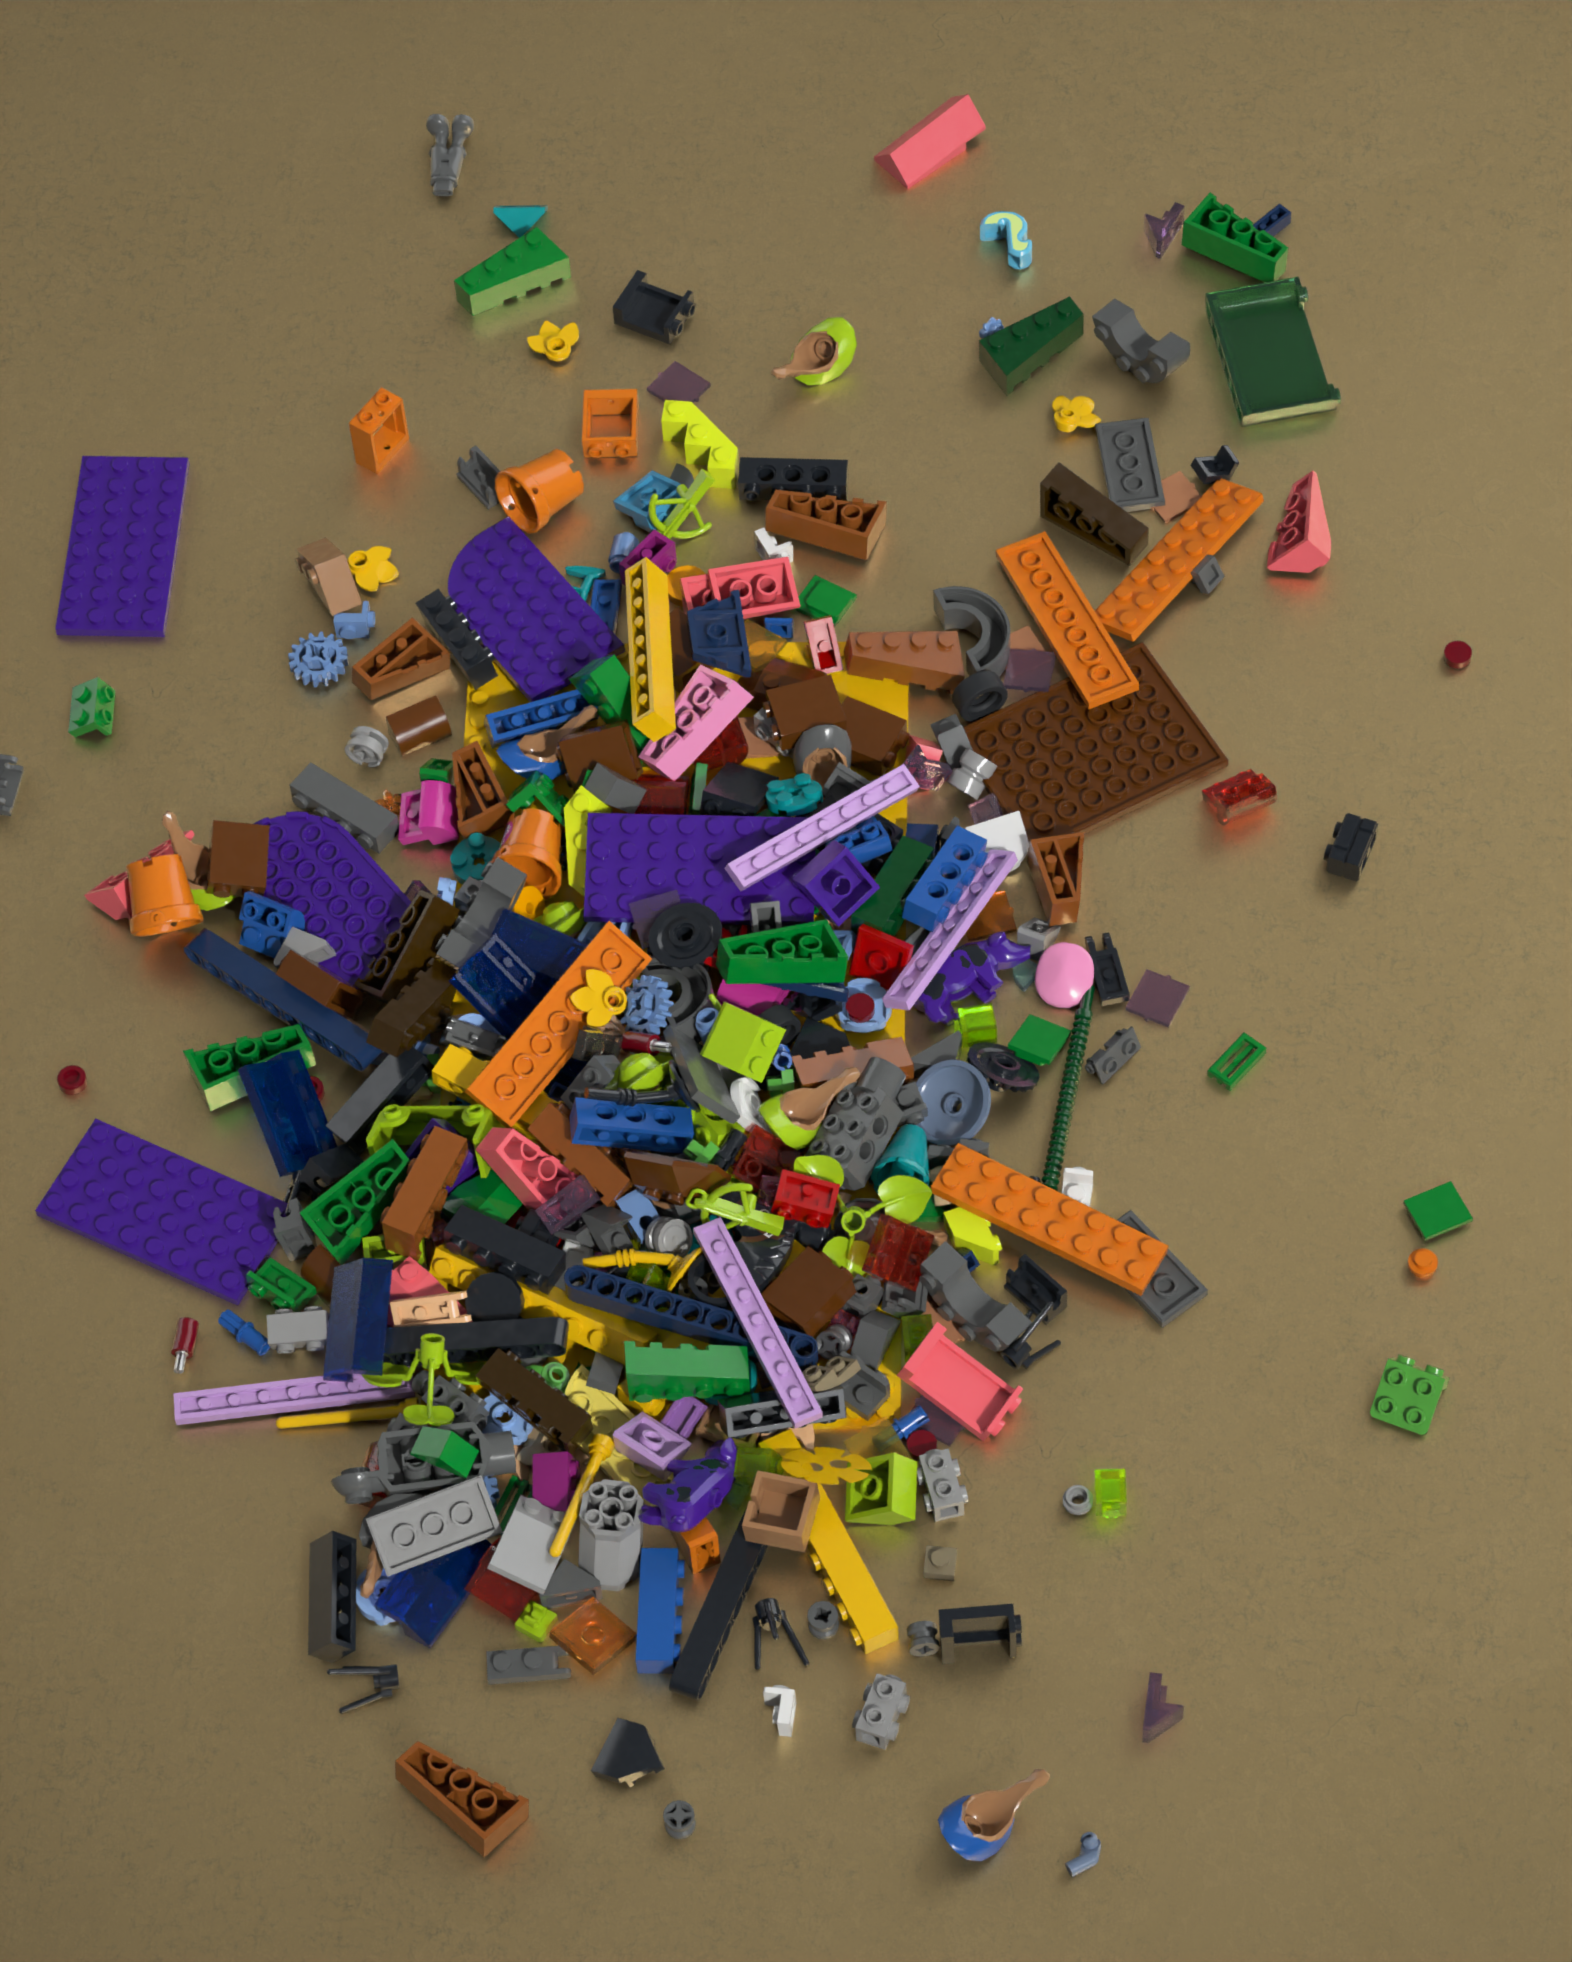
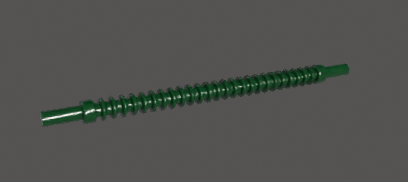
M1091 986L1081 998L1080 1007L1075 1011L1074 1028L1071 1030L1073 1035L1070 1037V1049L1067 1051V1063H1065V1070L1063 1071V1084L1060 1086V1098L1057 1100L1059 1105L1056 1106L1057 1112L1054 1115L1056 1119L1053 1121V1133L1050 1135V1147L1047 1150L1048 1155L1046 1156L1047 1162L1044 1164L1046 1169L1043 1170L1044 1176L1041 1179L1042 1184L1058 1191L1057 1185L1060 1182L1058 1178L1061 1176V1164L1064 1161L1063 1156L1065 1155L1064 1149L1067 1147L1065 1142L1068 1141L1067 1135L1070 1132L1068 1128L1071 1126L1070 1121L1072 1120L1071 1114L1074 1111V1100L1077 1097L1076 1092L1078 1091L1077 1085H1079L1078 1079L1081 1076V1065L1084 1062L1085 1044L1088 1041V1030L1091 1027L1089 1023H1091L1093 1017L1091 1006L1095 991L1094 986Z

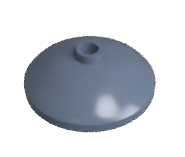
M945 1060L931 1066L920 1076L916 1085L923 1102L926 1103L928 1108V1116L924 1117V1121L916 1126L925 1131L927 1141L936 1145L956 1146L960 1143V1139L970 1140L985 1124L991 1106L990 1088L984 1075L975 1066L967 1062ZM961 1103V1104H962V1107H961V1109L957 1112V1110H956V1109H957V1106Z

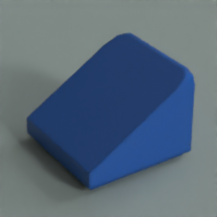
M765 618V634L767 638H793L794 620L792 618Z

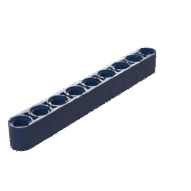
M203 928L184 946L185 954L193 963L289 1026L300 1024L306 1037L356 1070L362 1072L383 1052L366 1043L369 1033L311 998L212 931Z
M582 1265L571 1266L564 1274L566 1295L573 1302L712 1345L747 1346L748 1356L758 1359L748 1338L741 1337L745 1332L732 1311ZM578 1281L584 1283L581 1286L572 1285L573 1283ZM605 1290L612 1291V1293L607 1295L601 1294ZM631 1299H639V1300H641V1301H639L638 1303H630V1302H628V1301H630ZM662 1307L669 1309L665 1312L656 1311L657 1309ZM689 1316L697 1317V1319L693 1321L685 1320V1318ZM716 1325L725 1326V1328L720 1330L714 1329L713 1327ZM778 1326L801 1372L812 1365L818 1364V1345L812 1336ZM801 1351H808L811 1354L807 1356H801L798 1353Z

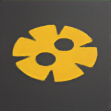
M814 1447L815 1454L803 1448L787 1453L783 1458L798 1462L781 1461L782 1468L790 1475L799 1478L812 1474L807 1481L819 1484L838 1485L837 1477L849 1483H854L870 1475L869 1473L857 1470H872L871 1464L860 1455L851 1454L841 1457L845 1450L829 1447ZM833 1460H844L849 1462L851 1466L848 1468H835L829 1463ZM805 1463H816L821 1465L823 1469L820 1471H807L802 1468V1465Z

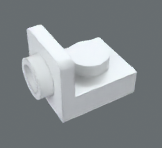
M764 527L754 531L755 549L762 560L789 557V561H793V545L790 541L778 546L774 536H769Z
M1083 1167L1064 1168L1062 1194L1090 1207L1093 1190V1171Z
M784 1685L764 1687L765 1705L774 1706L773 1724H777L779 1736L791 1737L797 1704L795 1690Z

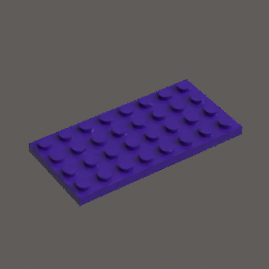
M82 456L55 627L57 635L165 637L190 465L187 457Z
M588 813L584 922L654 923L660 914L675 905L699 903L712 909L719 917L721 925H750V903L770 901L780 902L782 926L814 922V904L792 878L815 858V849L743 891L739 890L725 870L728 863L809 817Z
M95 1118L35 1211L37 1216L238 1306L248 1291L246 1274L249 1271L256 1274L265 1264L278 1243L273 1230L276 1228L273 1214L274 1209L278 1207L281 1217H287L285 1211L288 1203Z

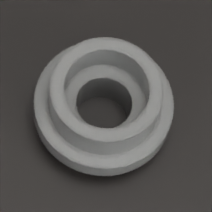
M1074 1485L1065 1491L1063 1506L1071 1514H1085L1093 1506V1495L1086 1487ZM1081 1499L1083 1503L1075 1504L1073 1500Z

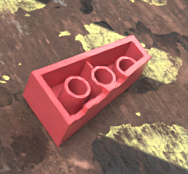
M492 1127L476 1148V1151L528 1210L532 1208L543 1213L545 1216L548 1215L561 1222V1225L584 1208L595 1194V1191H590L583 1184L581 1175L578 1176L560 1163V1160L553 1155L543 1152L538 1145L513 1128Z

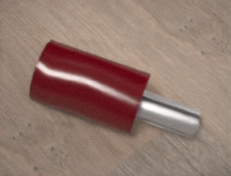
M627 1031L621 1038L622 1050L630 1054L649 1053L652 1056H656L660 1051L670 1052L672 1049L670 1048L672 1047L670 1042L661 1041L660 1037L655 1034Z
M182 1317L177 1320L171 1354L176 1357L173 1369L175 1373H183L186 1359L193 1357L199 1322L193 1318Z

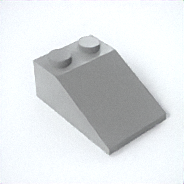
M520 1495L487 1569L543 1595L561 1555L559 1557H552L549 1549L565 1513L550 1509L536 1499Z

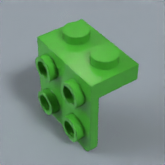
M1398 1354L1397 1359L1392 1357L1387 1360L1370 1414L1373 1418L1423 1435L1429 1430L1441 1392L1447 1388L1450 1378L1443 1375L1444 1370L1427 1364L1426 1369L1414 1365L1415 1359Z

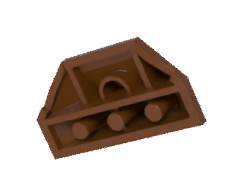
M773 658L752 670L751 677L741 676L737 683L754 697L745 707L759 711L763 707L762 702H766V690L826 676L827 673Z
M623 1147L620 1152L633 1184L643 1191L644 1197L653 1201H659L660 1198H664L672 1204L683 1206L692 1189L699 1188L710 1194L715 1189L729 1183L732 1177L715 1164ZM695 1193L690 1203L694 1204L695 1198H700L701 1194Z

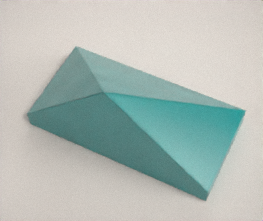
M504 205L493 207V213L519 238L548 210V205Z

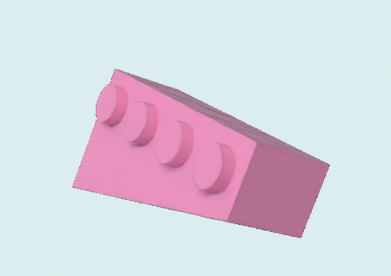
M700 665L675 701L676 729L656 742L649 740L638 757L655 772L675 782L754 697L736 681Z

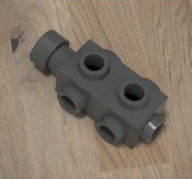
M423 1370L414 1377L411 1387L413 1391L422 1396L421 1399L427 1404L429 1372ZM440 1375L437 1378L434 1376L433 1406L450 1407L454 1412V1420L451 1424L474 1421L480 1431H483L488 1423L487 1416L490 1414L484 1408L487 1403L473 1392L470 1396L466 1395L464 1391L467 1388L453 1377L448 1382Z

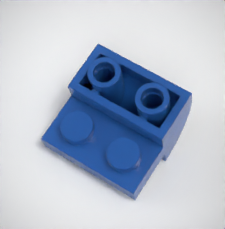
M874 816L824 844L826 847L833 840L841 843L850 850L860 864L892 851L888 833L880 820L877 821Z
M254 892L244 893L239 919L244 921L239 944L275 958L292 927L302 931L305 930L304 915L299 910Z

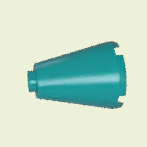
M913 1124L904 1125L897 1131L877 1161L878 1163L874 1166L871 1180L874 1183L873 1188L877 1194L880 1184L887 1178L896 1175L911 1176L921 1180L928 1186L930 1184L926 1133L919 1126Z

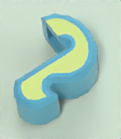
M1008 211L993 212L984 217L980 224V240L995 241L1006 238L1009 266L1019 270L1027 268L1032 263V241L1027 239V222L1024 217L1015 212Z

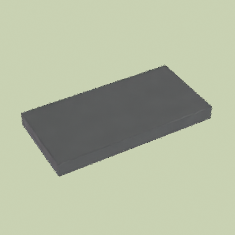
M1149 418L1095 424L1108 498L1126 512L1165 506Z
M669 1024L663 1031L666 1042H670L672 1045L670 1047L672 1048L671 1053L691 1099L729 1123L734 1124L740 1118V1115L731 1099L730 1092L717 1063L700 1055L703 1045Z
M1132 1210L1117 1219V1221L1160 1241ZM1169 1249L1142 1296L1125 1289L1161 1328L1208 1295V1289Z

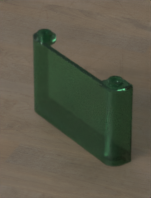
M1299 277L1205 294L1207 319L1241 427L1337 410V404H1341L1339 388H1334L1332 383L1328 384L1304 311L1305 302H1308L1306 286L1302 287Z

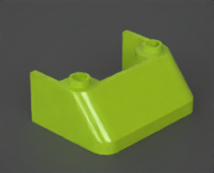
M393 1104L386 1106L379 1113L366 1138L371 1157L392 1139L397 1145H412L432 1118L443 1119L474 1145L481 1178H487L491 1167L476 1151V1148L492 1127H505L496 1120L490 1109L483 1107L481 1104L470 1106H398Z

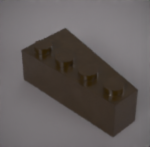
M498 1348L475 1375L477 1383L562 1451H568L572 1455L593 1430L591 1415L580 1406H576L569 1401L568 1397L556 1387L553 1389L544 1382L545 1379L533 1369L529 1371L521 1365L522 1361L509 1350L505 1353Z

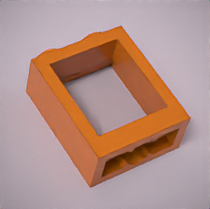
M382 387L349 422L356 463L376 474L383 469L409 440L403 399Z
M637 389L584 390L582 426L584 457L624 458L637 456L639 419ZM631 414L630 437H591L592 415Z

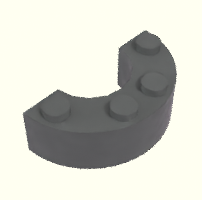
M1113 299L1092 316L1096 337L1104 343L1108 351L1116 359L1118 367L1124 372L1129 371L1142 383L1161 382L1189 358L1190 343L1172 332L1159 341L1155 340L1141 327L1134 310L1117 299Z
M950 586L933 590L934 611L944 630L952 628L966 629L975 634L979 639L975 647L966 651V671L970 676L981 671H992L1000 677L1008 665L1011 651L1010 623L1003 607L988 594L969 587Z
M497 857L494 863L489 861L481 874L484 877L479 892L475 891L467 903L470 908L465 916L460 915L457 918L449 935L443 934L435 947L438 950V956L466 973L471 971L480 961L500 932L515 906L527 879V874Z
M650 956L652 960L640 974L662 978L661 981L668 983L667 990L672 991L669 1000L677 1001L668 1009L672 1016L665 1019L667 1027L670 1024L699 1043L702 1040L695 1026L696 1016L705 1008H715L708 997L709 994H714L708 972L699 963L694 965L693 969L689 967H684L682 971L676 967L670 969L665 964H660L654 956Z
M946 1241L921 1263V1276L919 1280L928 1289L930 1295L939 1306L937 1308L938 1313L946 1321L952 1320L960 1327V1334L967 1341L971 1342L974 1340L995 1352L1002 1351L1032 1324L1011 1302L1009 1304H1001L986 1294L971 1276L967 1267V1261Z

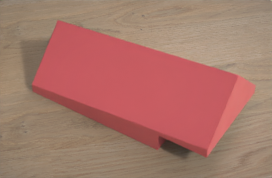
M968 94L954 96L875 155L874 161L904 187L909 189L965 151L966 142L983 132L986 126Z
M789 557L708 569L707 574L680 579L683 612L686 615L687 611L698 606H704L711 600L717 598L718 601L730 597V592L734 590H739L743 619L800 608Z

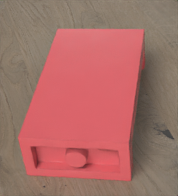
M937 1322L897 1376L982 1441L990 1434L995 1437L1006 1423L1002 1420L1006 1412L1008 1411L1012 1414L1021 1403L1022 1399L1018 1396L1024 1388L1020 1385L1015 1389L1009 1386L946 1338L943 1334L947 1329Z

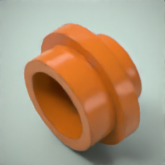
M1417 1249L1410 1254L1408 1267L1415 1276L1425 1278L1436 1271L1438 1259L1431 1250Z

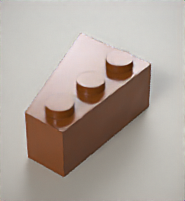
M412 617L352 666V683L370 700H373L450 669V652Z
M478 741L453 752L454 783L457 795L456 806L459 819L457 822L463 839H467L473 833H481L485 836L506 826L513 812L506 805L507 799Z
M1085 832L1030 840L1027 864L1049 926L1077 922L1081 897Z

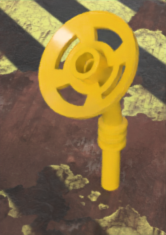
M699 1247L682 1258L680 1255L674 1256L668 1253L635 1251L634 1248H630L629 1252L627 1249H623V1252L617 1250L616 1254L583 1258V1266L595 1269L616 1265L622 1268L623 1264L625 1267H629L630 1263L632 1266H636V1263L668 1265L667 1269L672 1274L666 1291L673 1293L679 1287L681 1281L687 1277L691 1264L703 1254V1251Z

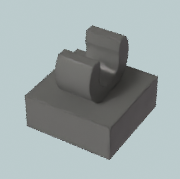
M1206 555L1191 571L1193 578L1190 581L1193 584H1197L1201 593L1209 594L1225 576L1215 556Z

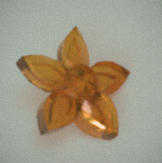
M385 789L383 799H378L375 802L394 814L400 815L401 794L398 793L393 796L390 791Z

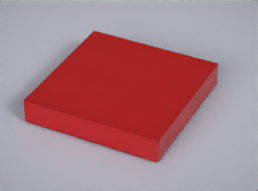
M862 924L858 928L849 975L856 978L876 980L887 991L911 960L914 945Z

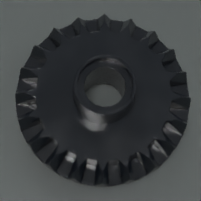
M699 903L678 904L665 910L654 921L649 932V947L653 956L660 964H665L670 969L676 967L681 971L684 967L693 969L694 965L698 963L704 965V961L708 957L713 958V952L715 949H718L719 939H723V928L719 917L709 907Z
M981 1042L972 1045L968 1051L967 1062L975 1066L984 1075L989 1088L994 1091L1005 1092L1007 1089H1010L1013 1092L1018 1090L1026 1092L1027 1090H1033L1039 1081L1040 1075L1036 1066L1032 1062L1015 1056L1014 1051L1004 1045Z

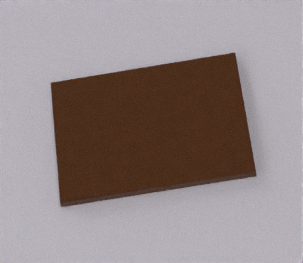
M1143 642L1120 652L1139 682L1138 691L1088 709L1072 681L1067 677L964 726L972 750L998 766L989 779H983L982 781L986 791L1003 815L1016 811L1020 812L1029 843L1031 839L1079 832L1087 834L1228 766V759Z

